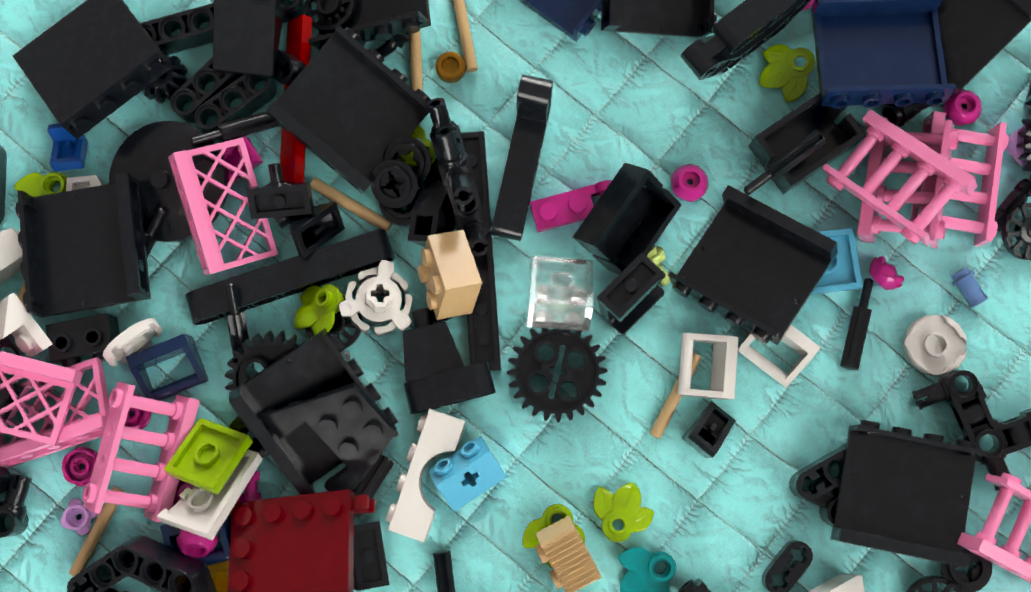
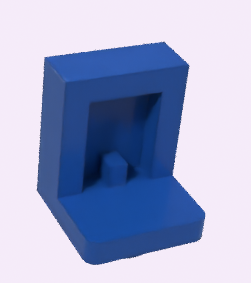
M59 123L48 125L47 131L53 140L50 166L53 171L84 169L88 140L85 135L76 139Z

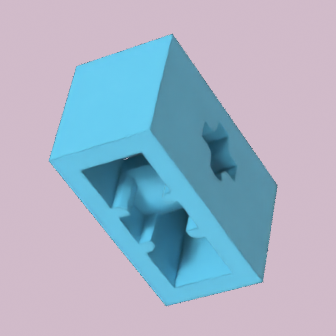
M481 436L465 443L460 450L448 458L441 459L434 467L428 470L436 487L454 512L507 477Z

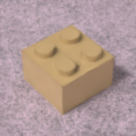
M464 230L429 235L425 249L421 250V265L417 267L419 280L421 283H425L427 288L426 302L428 308L434 310L437 320L472 314L482 281Z

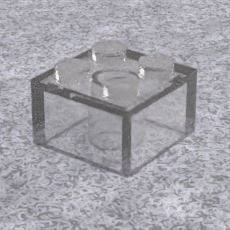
M531 256L527 327L589 331L593 311V260Z

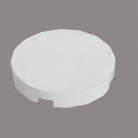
M926 315L912 322L906 330L903 339L904 355L910 365L920 373L931 376L944 375L957 369L964 361L967 352L965 351L967 340L960 325L950 317Z
M154 318L142 320L115 337L103 351V357L109 365L114 367L117 366V361H120L121 364L127 363V356L151 347L153 344L151 339L154 335L159 338L163 328Z

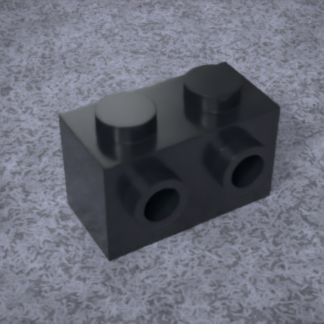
M107 313L45 325L46 335L53 343L48 347L50 362L62 364V367H69L81 363L82 360L98 357L102 362L106 361L103 357V351L120 334L118 318Z

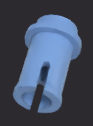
M965 267L951 275L953 279L951 284L958 287L969 304L968 306L972 308L987 300L988 297L974 278L975 272Z

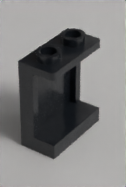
M641 252L597 296L601 316L621 335H625L664 296V290L658 284L665 278V273Z

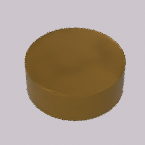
M445 52L438 57L436 72L443 82L456 83L465 75L466 67L461 55L456 52Z

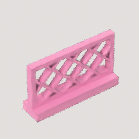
M243 137L192 150L174 152L168 157L204 276L279 255L268 218L257 219L254 226L239 219L245 205H249L247 194L244 197L230 189L233 181L239 175L248 180L250 187L258 186ZM238 147L241 159L237 167L221 159L226 148ZM220 150L217 156L210 153ZM203 154L214 161L207 175L195 169L192 160L193 156ZM217 164L233 172L226 186L210 178ZM242 165L244 167L245 173L240 170ZM198 177L204 179L201 185ZM207 182L223 190L215 205L204 199L202 191ZM227 193L242 201L235 216L220 208ZM207 206L213 209L210 215ZM216 212L232 220L225 234L213 228L211 221ZM236 223L251 230L244 245L228 237ZM260 224L262 226L263 232L258 229ZM255 233L265 238L269 251L258 254L248 248ZM216 236L221 238L219 245ZM227 241L241 250L235 261L224 264L221 249ZM245 252L252 255L242 259Z
M0 351V377L3 381L0 384V390L7 388L14 401L0 409V432L57 446L76 385H80L83 373L74 369ZM5 373L15 376L8 380ZM22 378H27L32 383L35 391L19 399L11 384ZM37 381L47 384L40 388ZM54 386L66 388L62 401L51 407L43 392ZM38 395L46 410L29 418L22 403ZM17 407L25 422L14 428H9L6 426L1 415ZM59 409L58 415L56 417L54 411ZM47 415L51 417L54 423L50 438L39 435L33 425L34 422ZM28 426L31 433L21 431V429Z
M95 357L66 367L83 374L86 370L92 368L94 378L88 388L81 383L76 385L85 393L76 407L70 404L69 409L73 413L68 422L63 426L57 446L14 436L11 442L5 444L4 433L0 432V466L10 468L103 436L110 406L102 360ZM30 380L18 384L24 387L19 399L26 396L30 389L34 388ZM37 381L40 388L42 387V385L47 384ZM53 387L43 392L46 399L50 396L58 404L62 401L66 388L60 397L51 392ZM38 396L33 406L26 402L22 403V405L29 410L28 416L32 418L41 413L40 409L43 403ZM93 396L98 399L99 412L88 415L83 411ZM17 407L13 408L5 422L7 427L9 425L12 427L19 425L12 420L18 411ZM59 409L54 411L56 417L58 415ZM45 416L42 418L45 420V423L38 434L50 438L53 430L51 427L54 426V423L50 416ZM28 426L25 427V428H23V429H21V431H25V432L31 433V432L28 430V429H29Z

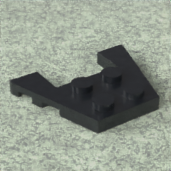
M357 382L320 393L317 397L303 402L299 400L289 403L287 407L278 410H268L261 418L279 439L286 436L303 422H307L342 460L346 467L325 481L324 488L328 492L347 489L355 492L397 430L396 426Z

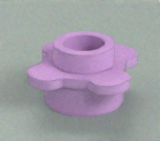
M72 499L68 503L69 507L63 513L61 525L64 528L76 530L79 535H86L90 531L89 525L92 519L97 517L98 513H93L84 508V504H82L80 499ZM78 514L82 515L80 520L77 519Z

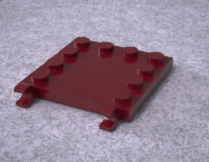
M347 489L236 502L232 508L227 592H353L354 514L376 512V499H369V495L354 496V492Z

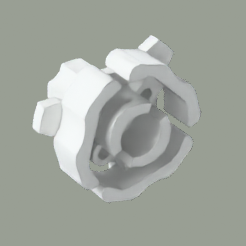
M381 260L378 268L359 272L357 281L362 284L357 290L356 299L353 300L352 294L356 289L357 282L351 281L347 287L345 301L339 304L341 316L350 317L352 324L362 333H367L370 325L362 322L357 313H360L365 319L372 322L383 323L388 320L391 321L386 326L374 327L373 332L378 337L392 333L396 328L404 331L412 323L408 316L413 301L410 294L405 295L404 308L402 311L399 310L402 303L401 292L403 294L406 293L408 283L399 274L394 272V263ZM382 294L384 297L383 302H377V298L374 297L375 295Z

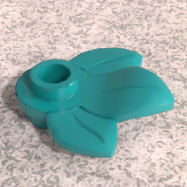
M633 547L623 551L618 556L620 563L628 569L621 580L620 592H670L669 581L676 573V563L671 555L663 551L650 553L643 547ZM658 561L665 563L666 568L662 573H657L654 569Z

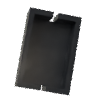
M819 93L756 135L748 147L764 168L812 133L813 130H817L823 135L826 145L819 148L774 181L782 194H785L822 169L825 164L831 163L856 146L866 136L851 114L845 116L838 125L835 124L834 120L841 115L846 107L837 109L831 106H821Z
M624 163L573 235V238L589 253H592V256L607 270L619 275L641 252L646 256L648 255L682 204L667 189L662 188L663 184L648 169Z

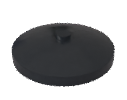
M176 121L151 123L132 133L116 152L109 174V184L116 183L115 174L128 172L139 181L144 231L147 230L158 207H163L167 210L155 234L157 237L156 241L181 242L192 238L168 157L174 152L216 144L214 141H210L196 146L191 145L190 138L204 134V132L188 124ZM220 150L210 153L217 156ZM203 154L192 157L195 169L207 175L214 161ZM217 164L210 178L226 186L229 181L228 169ZM198 177L201 185L204 179ZM207 182L202 192L204 199L215 205L223 190ZM228 193L220 205L221 209L224 207ZM207 206L210 215L213 209ZM216 212L214 218L211 221L212 224L219 216V212Z

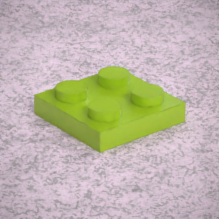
M199 418L164 470L169 476L218 495L253 441L249 435Z

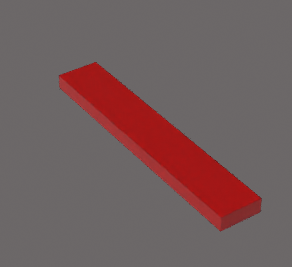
M302 14L287 23L286 52L301 60L306 67L310 62L311 44H309L308 39H311L312 17ZM284 85V91H285V90L288 88L287 85ZM284 128L281 131L280 149L283 181L291 183L304 182L306 147Z

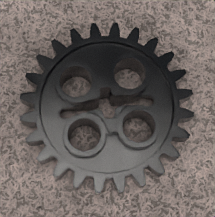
M557 321L554 322L553 330H548L545 323H543L541 327L542 333L540 334L531 328L530 334L532 338L530 340L523 336L520 337L524 345L523 348L513 347V351L518 355V358L508 359L509 363L516 366L515 369L507 371V375L516 377V380L509 384V388H519V391L514 395V399L524 397L525 401L522 409L532 405L534 407L532 416L534 417L539 411L544 412V421L548 420L550 414H554L556 422H560L561 416L564 413L571 421L573 420L574 410L581 416L584 415L582 405L586 404L593 408L595 405L590 397H601L602 394L596 387L606 385V381L599 378V375L608 372V369L599 367V363L603 362L606 358L605 356H596L595 354L601 346L594 345L591 347L589 345L592 335L584 339L580 337L582 333L581 327L575 333L570 332V323L566 324L564 330L559 329ZM547 345L554 350V358L552 360L542 361L538 358L537 350L541 346ZM564 345L566 350L561 370L566 372V375L559 377L554 398L550 399L548 394L553 374L548 372V369L555 367L560 346ZM571 353L581 354L584 359V365L579 369L571 368L567 363L568 355ZM535 375L543 376L547 381L546 389L541 392L532 390L529 385L530 379ZM570 382L576 386L577 394L574 398L565 399L562 397L560 386L563 383Z
M269 330L264 335V339L259 333L252 337V342L246 339L241 344L242 348L238 347L233 352L236 358H231L227 363L232 369L228 370L224 377L233 381L229 382L225 389L234 390L259 372L253 367V362L260 363L265 369L299 345L296 344L297 335L294 334L289 340H286L285 332L281 331L274 338L272 331Z

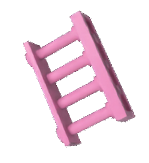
M870 109L862 118L867 128L865 131L867 135L838 170H835L828 164L822 167L828 177L825 181L838 191L844 188L903 229L900 233L910 242L917 244L920 241L928 246L931 240L928 233L924 231L926 226L954 193L958 194L961 191L970 196L977 187L976 179L967 171ZM886 141L892 145L890 148L892 152L861 188L848 179L849 175L876 142ZM910 157L917 162V169L891 201L886 205L874 197L872 194L901 159ZM936 174L944 180L942 182L944 186L912 223L897 213L926 177Z
M933 111L924 119L922 132L943 133L946 113ZM1003 122L990 129L988 134L954 128L955 131H959L960 142L987 146L985 163L954 157L950 159L951 162L969 173L983 175L981 192L973 191L970 196H967L960 191L958 194L954 193L950 198L979 204L977 221L942 215V220L946 221L947 229L975 233L974 246L978 247L991 242L997 233L998 224L995 221L1002 157L1009 141L1008 134H1005L1007 123ZM926 145L937 153H941V146ZM937 175L927 176L916 191L935 193ZM912 204L910 221H914L927 205Z
M945 120L943 133L906 132L925 145L941 146L940 155L948 160L951 159L952 149L957 150L959 131L954 130L952 120ZM884 140L880 143L876 142L870 150L865 183L887 158L888 148L892 145ZM900 161L891 173L913 174L917 169V162ZM937 176L935 193L915 191L906 203L928 205L944 186L942 184L944 180ZM882 182L872 195L885 204V202H890L899 190H887ZM862 201L857 235L862 242L874 243L875 234H880L881 231L900 233L903 229L889 219H882V216H878L879 213ZM943 207L924 229L930 237L931 242L929 244L931 248H938L939 239L945 238L946 221L942 220Z
M117 382L116 388L111 391L109 396L110 411L91 480L83 490V507L98 514L101 513L103 502L144 508V517L154 522L162 523L157 518V515L165 508L168 511L172 508L179 479L169 476L164 468L192 430L200 400L176 395L175 401L172 403L135 396L133 395L134 385ZM129 407L168 415L170 420L167 431L161 434L124 426ZM125 439L160 446L161 454L159 461L153 465L116 458L120 440ZM112 470L152 477L153 483L150 493L144 496L108 490L107 487Z
M1002 473L1001 477L987 474L985 480L999 487V492L982 531L977 532L976 536L962 532L957 544L1031 583V555L1030 558L1022 560L1020 559L1021 552H1019L1031 523V491L1021 486V479L1008 473ZM1014 495L1023 500L1024 503L1006 545H1001L1000 548L995 545L997 540L994 537L1011 497Z

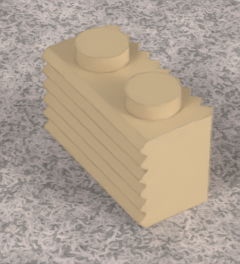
M566 516L564 519H560L558 522H554L553 525H549L547 528H543L542 531L536 533L540 543L535 546L536 551L543 563L549 561L552 565L553 570L549 571V574L557 589L564 587L566 592H576L602 578L570 516Z

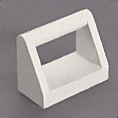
M790 325L781 341L801 357L788 374L750 346V343L755 339L751 334L752 330L738 346V352L786 388L821 347Z
M682 333L677 395L717 400L734 399L739 337ZM694 341L713 344L710 391L690 389Z

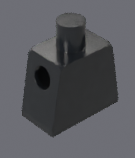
M429 308L413 311L412 315L416 328L403 332L406 382L465 367L446 322L434 324Z

